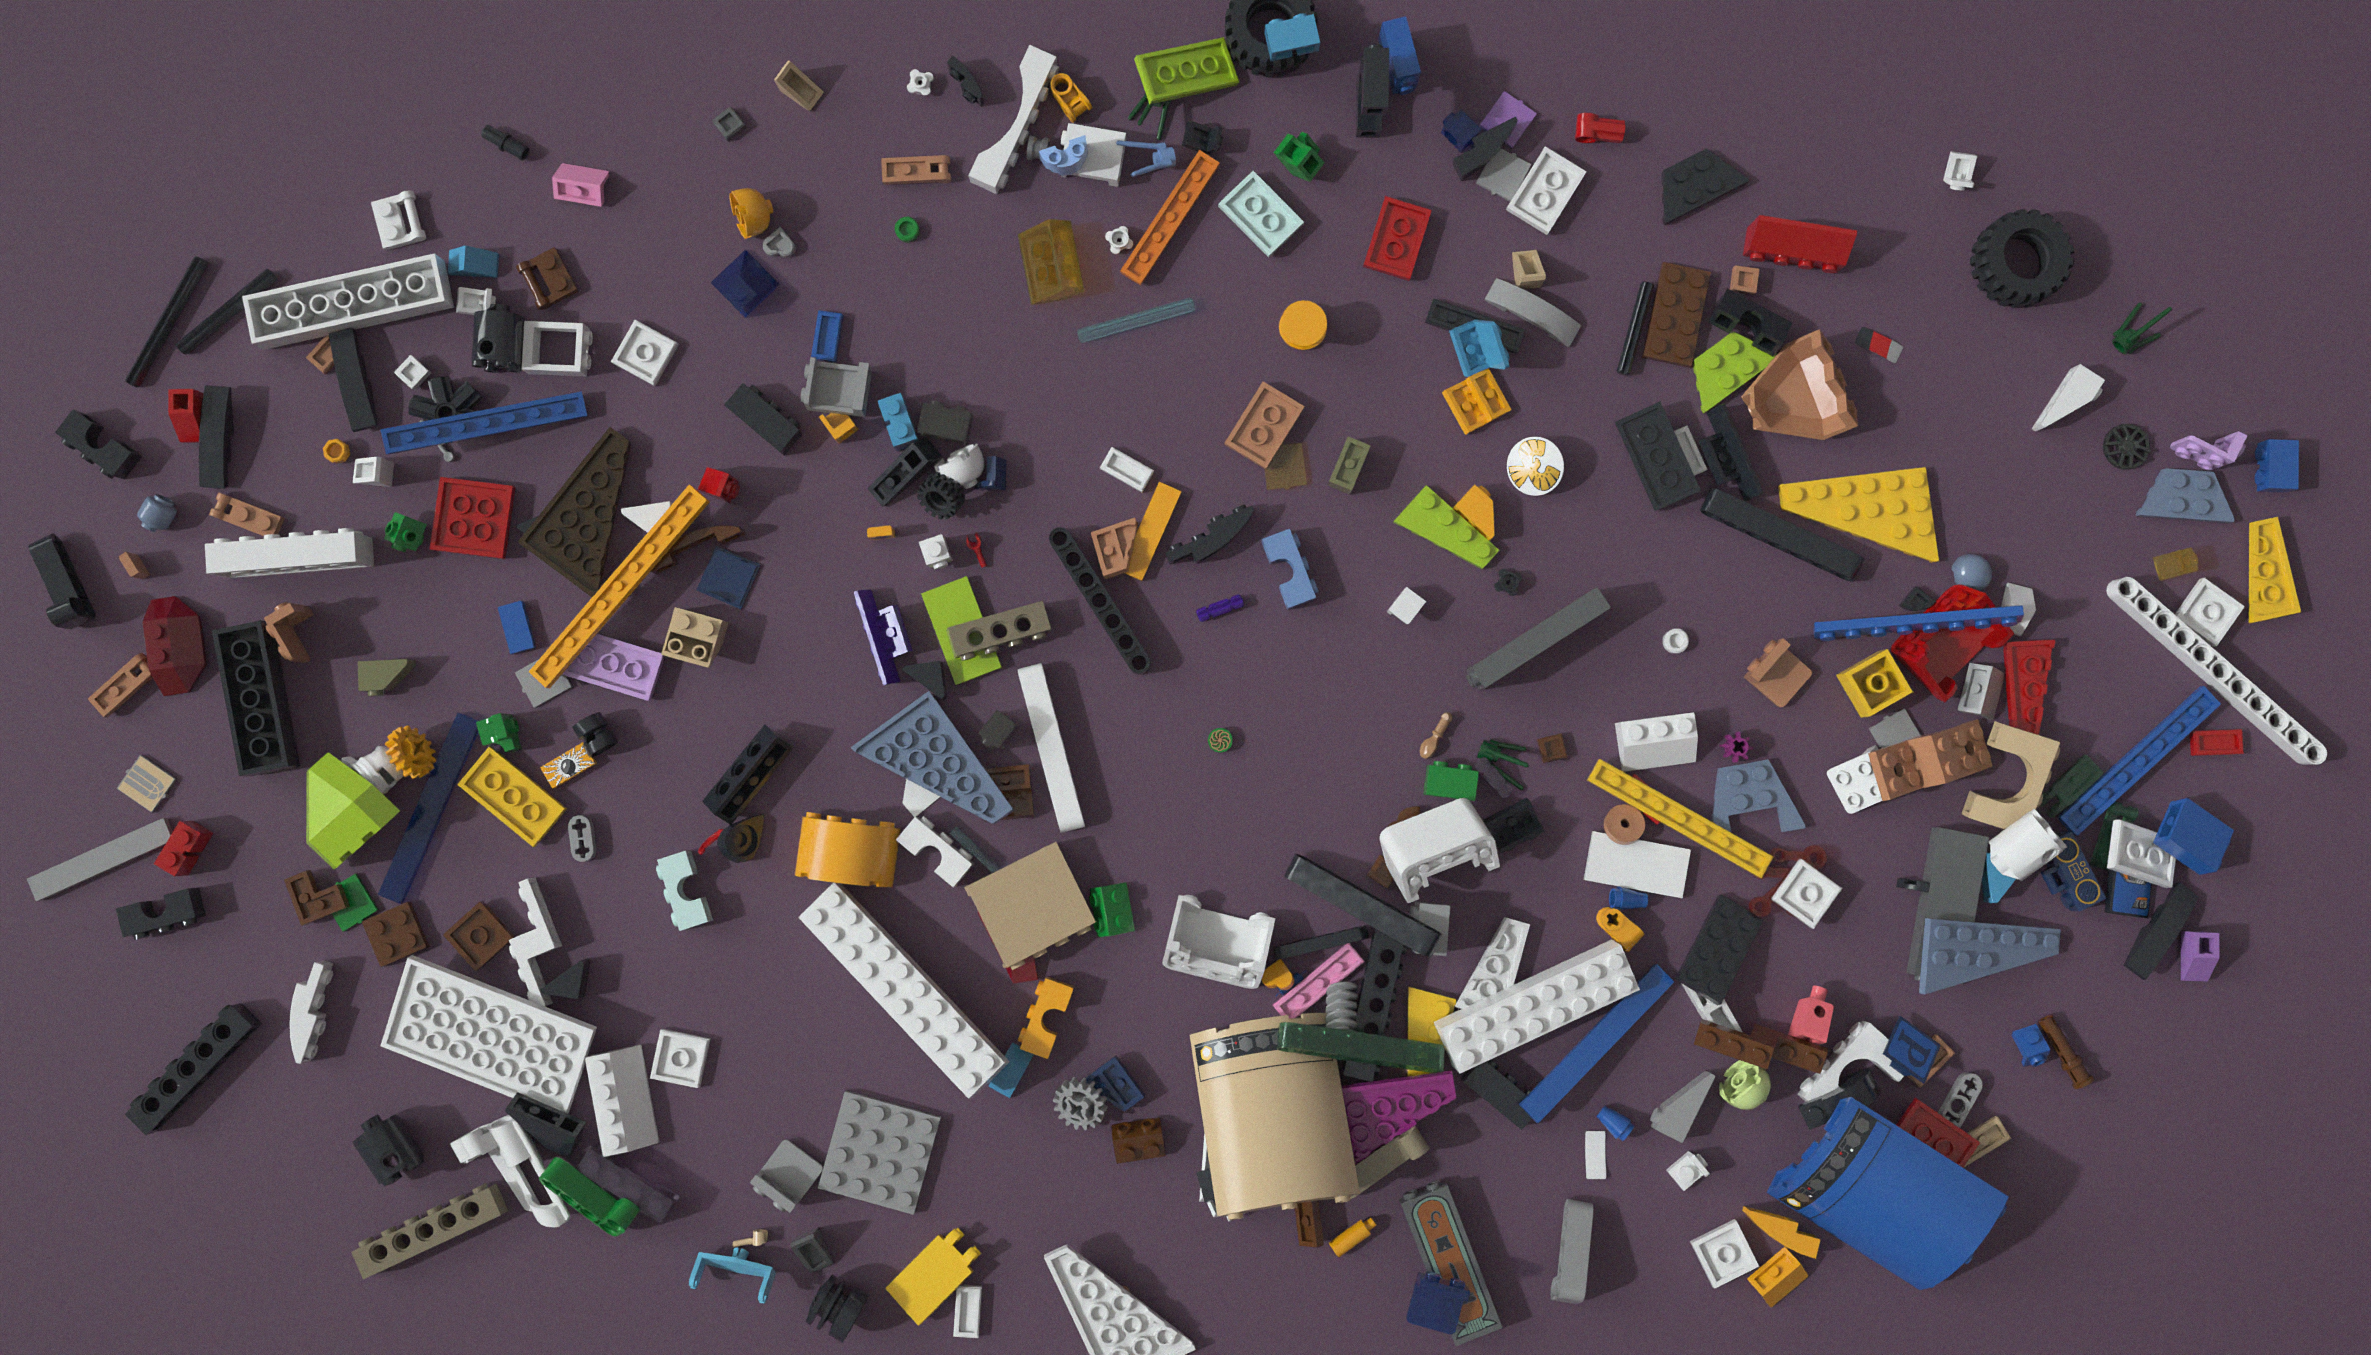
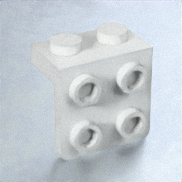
M1876 745L1866 749L1862 755L1827 771L1830 782L1845 810L1850 814L1882 801L1868 753L1878 750Z

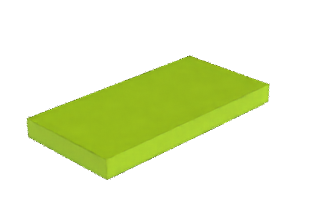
M1224 37L1136 55L1134 58L1149 104L1233 87L1239 83Z
M967 576L921 593L955 685L1002 668L996 652L985 654L984 651L975 653V658L961 661V658H954L946 632L947 628L983 618ZM972 633L969 635V641L973 645H979L982 643V637L978 633Z

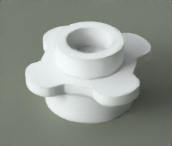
M917 69L910 72L911 80L907 85L908 91L923 96L929 95L931 92V82L933 81L932 73H921Z
M1125 226L1108 231L1105 235L1106 240L1111 245L1110 250L1113 254H1119L1120 250L1125 248L1131 249L1133 246V241L1129 239L1128 229ZM1118 238H1121L1122 241H1121V242H1117V239H1118Z

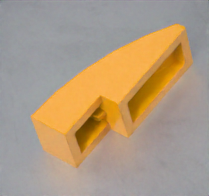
M1743 1206L1742 1211L1767 1235L1791 1250L1816 1259L1820 1239L1814 1234L1797 1230L1798 1222L1789 1217Z

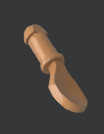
M1446 712L1441 716L1435 730L1432 731L1433 736L1424 740L1421 744L1420 755L1422 758L1429 759L1436 752L1440 737L1443 738L1446 728L1452 722L1451 713Z

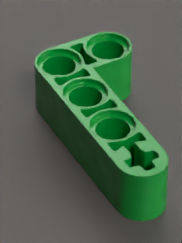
M554 1157L539 1177V1181L545 1187L612 1236L624 1233L640 1211L638 1206L628 1199L621 1198L616 1200L559 1157Z

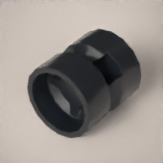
M601 712L585 717L572 727L578 739L584 740L583 748L589 758L602 754L618 743L612 730L606 729L608 723Z

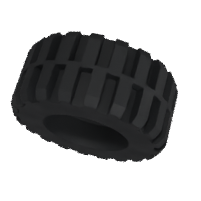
M1230 0L1229 9L1226 10L1225 41L1227 48L1231 49L1230 55L1234 61L1239 60V66L1244 70L1248 67L1251 68V74L1258 76L1259 72L1266 73L1265 77L1269 78L1273 77V73H1278L1280 77L1287 75L1288 69L1292 72L1298 69L1300 62L1305 63L1309 58V53L1297 56L1296 50H1292V57L1271 61L1267 44H1263L1252 37L1248 31V23L1260 11L1277 10L1287 15L1289 19H1293L1295 15L1302 13L1307 15L1314 14L1317 26L1318 16L1317 12L1314 11L1315 5L1313 0Z
M2019 209L2014 213L2009 212L1987 226L1977 237L1978 241L1973 244L1971 250L1972 253H1975L1970 258V266L1975 268L1971 274L1973 279H1978L1979 284L1976 286L1979 290H1985L1988 293L1986 297L1991 301L1995 298L1998 299V305L2005 307L2011 303L2012 308L2033 306L2059 291L2063 287V283L2069 279L2071 272L2068 270L2074 267L2075 261L2074 258H2070V255L2075 253L2074 245H2069L2068 242L2071 237L2068 232L2064 233L2062 231L2063 225L2059 221L2053 222V216L2048 213L2041 216L2039 210L2031 209L2027 212L2025 209ZM2009 239L2023 240L2035 249L2040 263L2036 278H2021L2008 268L2004 258V248Z

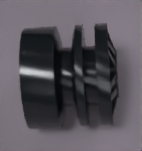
M832 1274L821 1285L809 1307L805 1323L812 1325L817 1316L821 1317L816 1329L821 1330L827 1321L832 1323L829 1336L843 1343L865 1305L869 1294L854 1287L846 1296L843 1294L846 1281L843 1280L836 1290L833 1286L838 1277Z

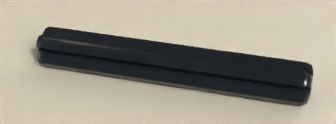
M1643 281L1640 284L1617 367V373L1620 375L1628 376L1631 373L1654 289L1653 283Z

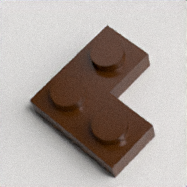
M306 870L284 879L301 926L350 907L342 884L334 885L319 892L311 870Z

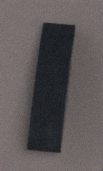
M353 328L328 333L338 384L352 431L358 432L378 427L371 382L367 379L364 357L359 352L356 331Z
M204 386L199 432L200 487L218 489L228 487L227 463L231 461L230 437L234 435L231 387Z
M2180 882L2173 884L2165 902L2157 906L2149 924L2141 928L2124 966L2142 980H2146L2178 936L2199 896Z

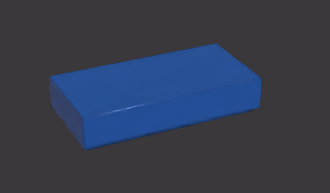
M818 310L811 357H816L819 361L836 363L843 314Z
M517 601L498 607L510 654L514 655L535 649L536 645L524 601Z

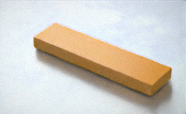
M1161 482L1158 483L1135 536L1129 571L1124 574L1143 581L1182 493L1181 491Z

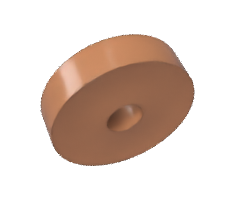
M1622 804L1613 807L1604 819L1606 835L1613 842L1620 845L1635 843L1645 829V820L1642 814L1630 805ZM1621 822H1626L1628 828L1622 827Z

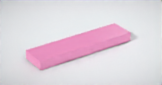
M1350 943L1345 944L1273 1004L1274 1008L1281 1016L1288 1015L1289 1019L1297 1018L1326 994V989L1329 985L1341 982L1365 961Z

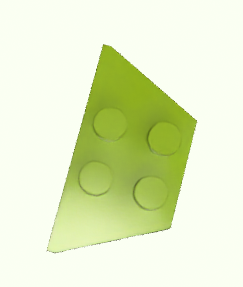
M1733 331L1693 360L1692 365L1697 377L1696 386L1697 391L1700 393L1702 413L1704 414L1765 369L1777 353L1772 357L1753 347L1752 340Z

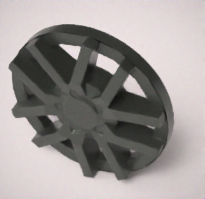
M2132 424L2115 426L2106 434L2103 441V452L2110 464L2119 469L2128 470L2140 466L2147 460L2151 452L2148 434L2140 426ZM2127 428L2133 429L2131 434H2129ZM2121 429L2123 438L2120 436L2117 430ZM2139 433L2141 437L2136 441L2134 436ZM2112 434L2116 442H2109V439L2112 436ZM2144 441L2145 447L2139 444ZM2108 446H2115L2116 451L2109 452ZM2140 450L2144 452L2143 456L2138 454L2136 451ZM2119 454L2118 461L2116 462L2111 455ZM2124 457H2127V465H2123ZM2133 457L2139 460L2135 464H2133Z

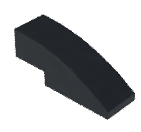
M1516 116L1472 138L1470 142L1472 149L1454 158L1453 166L1461 181L1481 169L1501 150L1517 125L1518 120Z

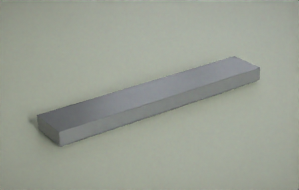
M162 818L27 878L35 900L42 901L165 846L173 832L167 818Z

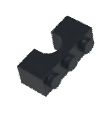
M1728 288L1718 300L1708 323L1729 334L1738 324L1749 327L1754 334L1752 346L1772 357L1783 345L1792 325V322Z
M73 409L55 431L57 435L63 438L61 442L72 450H79L82 453L80 457L90 464L96 463L101 467L99 471L111 479L118 477L125 480L142 456L124 442L113 438L104 447L99 448L97 438L104 427L87 414Z
M199 887L187 888L164 895L166 908L161 916L155 913L151 901L137 902L116 908L122 936H133L134 940L149 937V932L157 930L158 933H164L174 930L173 925L181 923L182 927L198 923L197 918L206 916Z

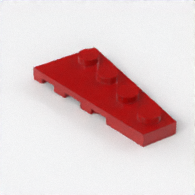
M2055 640L2006 642L2003 646L2009 726L2039 735L2044 710L2042 707L2043 699L2047 692L2048 685L2046 682L2048 671L2051 669L2052 660L2050 659L2052 648L2055 646Z

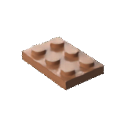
M1262 382L1224 444L1266 470L1305 406L1267 383Z

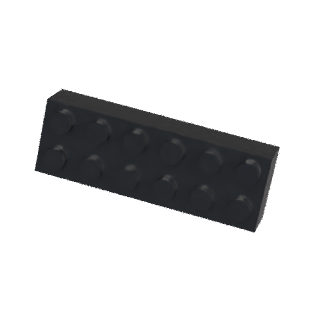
M262 620L212 630L239 776L252 777L300 767L277 641L267 632V623Z

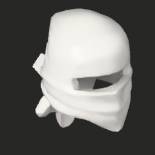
M377 746L375 751L360 757L358 761L350 756L343 757L341 760L349 768L372 783L382 794L387 793L403 777V770L397 772L395 763L390 764L389 761L392 757L386 754V751L390 748L385 746Z

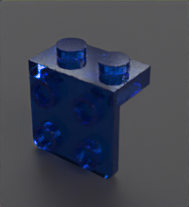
M1426 1271V1274L1418 1272L1406 1315L1407 1321L1411 1324L1446 1334H1454L1463 1301L1468 1302L1469 1288L1465 1285L1464 1281L1451 1278L1446 1280L1440 1278L1441 1276L1434 1272Z

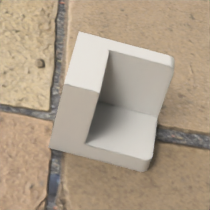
M1406 587L1388 609L1387 613L1390 615L1394 614L1405 624H1409L1426 601Z

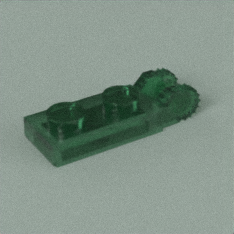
M2087 754L2082 755L2048 788V791L2043 793V800L2039 807L2046 805L2056 796L2060 801L2054 804L2047 812L2050 818L2055 817L2066 806H2070L2104 772Z

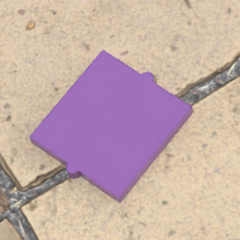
M1504 91L1482 121L1480 127L1487 131L1516 116L1518 120L1517 125L1505 143L1512 149L1537 113L1525 106L1522 100L1518 101Z

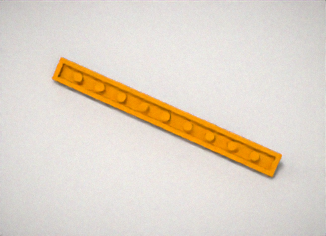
M689 484L529 670V673L545 688L550 689L710 501Z

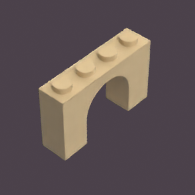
M1995 721L1987 745L2019 756L2026 767V782L2019 793L2007 799H1995L1969 791L1961 814L1968 818L2006 829L2029 811L2036 810V807L2038 808L2043 800L2042 791L2044 785L2050 781L2052 763L2059 756L2060 742Z

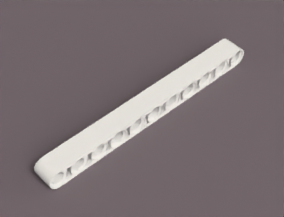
M2125 577L2112 580L2108 584L2106 591L2112 601L2293 760L2301 765H2317L2325 761L2327 750L2322 743L2135 579ZM2120 584L2125 586L2126 592L2124 595L2120 592ZM2139 600H2141L2144 603L2143 611L2139 609ZM2158 616L2163 621L2162 627H2159L2157 624ZM2177 633L2181 636L2180 644L2176 641ZM2196 649L2200 653L2199 660H2197L2194 655ZM2214 666H2216L2219 671L2217 677L2213 672ZM2233 683L2237 685L2236 693L2232 689ZM2252 699L2256 702L2255 709L2251 706ZM2271 715L2274 717L2275 720L2273 726L2270 723ZM2290 732L2293 734V741H2292V742H2290V740H2289V733H2290ZM2309 748L2312 751L2311 759L2308 757L2307 754Z

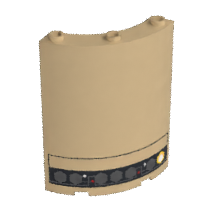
M1327 1013L1301 1014V1018L1290 1019L1288 1015L1230 1024V1028L1218 1031L1217 1028H1212L1190 1035L1217 1217L1228 1216V1220H1237L1244 1218L1243 1213L1279 1206L1282 1207V1210L1297 1208V1203L1335 1199V1203L1351 1201L1350 1196L1360 1194L1333 1037L1325 1031Z

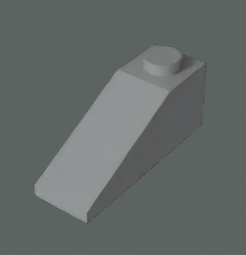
M1704 1071L1664 1101L1659 1108L1653 1111L1650 1121H1652L1651 1127L1683 1143L1715 1075Z

